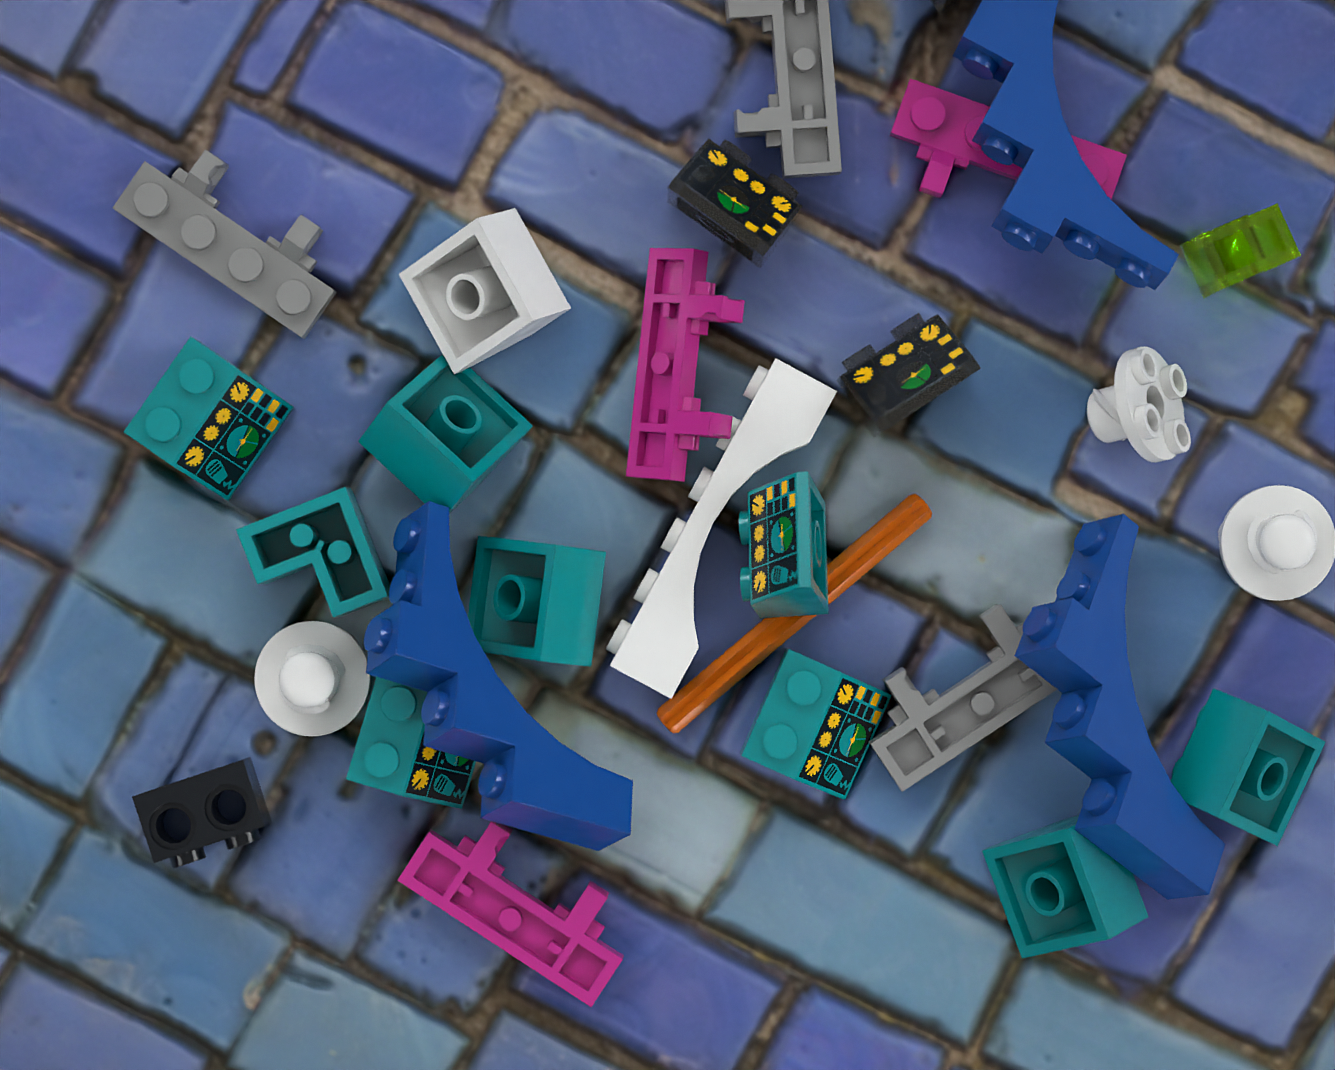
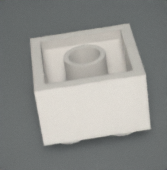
M516 208L476 218L399 273L400 278L454 374L462 372L531 336L571 309Z

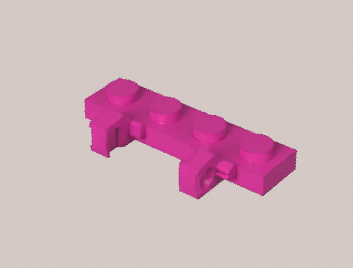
M910 78L889 136L919 146L915 158L928 162L919 188L920 192L940 199L953 166L966 170L968 164L1013 180L1018 178L1022 170L1021 167L1015 164H1000L990 159L982 151V146L972 141L990 106ZM1072 136L1081 159L1106 195L1112 199L1127 155Z
M650 248L626 470L627 477L685 482L688 450H699L700 437L730 439L733 416L714 412H701V399L693 398L700 335L708 336L709 322L742 323L745 300L715 295L716 283L706 282L709 253L707 251L695 248Z
M491 821L478 842L465 835L458 846L431 829L397 881L592 1007L624 957L623 954L598 939L605 926L594 920V918L607 900L609 892L590 880L583 894L571 910L561 903H558L556 908L552 909L501 875L506 867L494 859L513 831L507 825Z

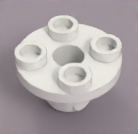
M1143 346L1124 352L1116 366L1114 385L1098 390L1093 389L1089 396L1087 418L1095 436L1105 443L1119 440L1124 441L1128 438L1133 448L1141 457L1154 463L1169 460L1177 454L1187 452L1191 445V437L1185 423L1181 399L1187 392L1184 372L1177 364L1168 365L1161 355L1152 348Z
M1274 485L1249 492L1231 507L1218 530L1220 556L1228 575L1241 589L1260 599L1282 601L1303 596L1316 588L1324 580L1334 562L1335 528L1331 517L1317 499L1298 488Z
M305 621L290 625L276 633L267 642L257 660L254 682L259 703L274 723L291 733L302 736H322L338 731L358 716L368 698L371 675L366 674L367 656L353 635L334 624L321 621Z

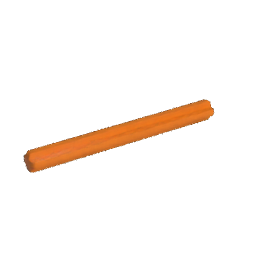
M911 494L827 565L828 605L931 519L933 513L919 495ZM816 615L764 618L674 694L671 699H668L661 705L656 712L657 717L673 734L680 732Z

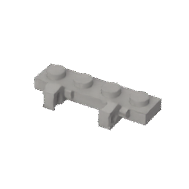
M725 0L726 24L737 18H746L751 23L761 21L762 34H771L776 94H769L767 96L768 107L761 108L759 112L743 113L739 109L734 111L735 138L765 136L766 148L780 147L782 179L840 175L842 166L829 0Z
M205 150L189 173L178 167L172 177L169 178L144 161L113 206V209L305 340L337 293L310 274L317 261L307 254L321 236L323 230L300 214L285 235L282 243L271 236L265 243L216 210L220 202L210 194L228 170L229 165Z
M995 604L978 616L992 633L991 638L997 645L986 653L991 661L938 695L935 689H931L924 695H921L908 678L903 667L882 679L898 703V706L887 712L894 725L868 742L902 792L1057 690L1015 657L1023 634V623L1015 627L1002 605Z

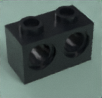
M251 757L132 796L153 862L156 863L170 858L173 868L205 858L206 855L203 847L225 840L228 850L260 840L258 828L272 822ZM225 790L236 791L245 800L246 812L240 821H229L219 812L218 800ZM171 808L182 810L190 819L191 829L184 840L170 837L164 829V816Z

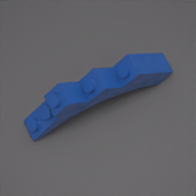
M982 0L966 28L953 57L962 61L964 68L976 77L986 80L993 78L1003 84L972 141L982 146V151L990 159L1000 164H1015L1022 168L991 227L1001 231L1002 238L1013 247L1023 251H1032L1034 249L1043 254L1054 236L1064 241L1065 248L1074 255L1087 260L1096 258L1113 267L1115 274L1124 282L1135 287L1145 288L1147 286L1156 290L1170 273L1179 254L1137 226L1106 195L1080 157L1062 115L1053 75L1052 30L1058 0Z
M428 501L403 518L395 530L393 546L397 551L396 571L389 588V600L393 605L371 619L364 636V647L368 651L366 674L427 692L421 710V718L423 723H425L423 746L484 763V768L478 782V790L482 796L480 818L600 851L631 835L633 780L591 763L560 743L524 710L497 676L474 635L458 592L450 552L449 507Z
M1125 514L1085 523L1074 540V551L1066 573L1057 587L1055 602L1032 607L1030 614L1023 623V634L1015 657L1062 693L1060 700L1053 710V720L1044 743L1092 779L1089 788L1083 796V806L1074 830L1167 900L1209 895L1225 843L1197 818L1169 779L1151 744L1140 713L1127 656L1125 601L1129 563L1139 526Z

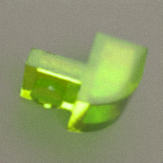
M1278 203L1249 216L1248 214L1180 245L1203 299L1301 256Z

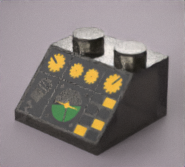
M708 138L667 187L668 203L761 268L801 213L803 206L795 201L799 193L789 183L773 173L767 179H764L750 169L748 165L752 159L733 143L724 140L718 146Z
M920 313L890 331L896 340L877 353L872 345L869 344L841 362L847 372L839 376L837 382L873 438L981 369L975 358L938 314L924 321Z

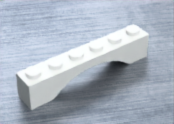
M775 358L769 370L760 365L758 366L743 396L752 400L751 405L742 421L735 417L732 418L730 439H719L716 447L725 451L715 471L704 466L688 495L689 498L698 502L689 520L685 522L676 518L660 547L670 553L662 570L658 573L649 568L633 599L643 604L635 620L631 624L622 619L606 647V650L615 654L610 664L611 667L670 699L673 697L699 648L694 623V583L700 553L714 521L730 497L753 474L779 457L809 444L837 392L836 390Z

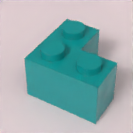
M343 487L236 529L257 584H269L313 566L333 617H342L389 598L390 585L353 489Z

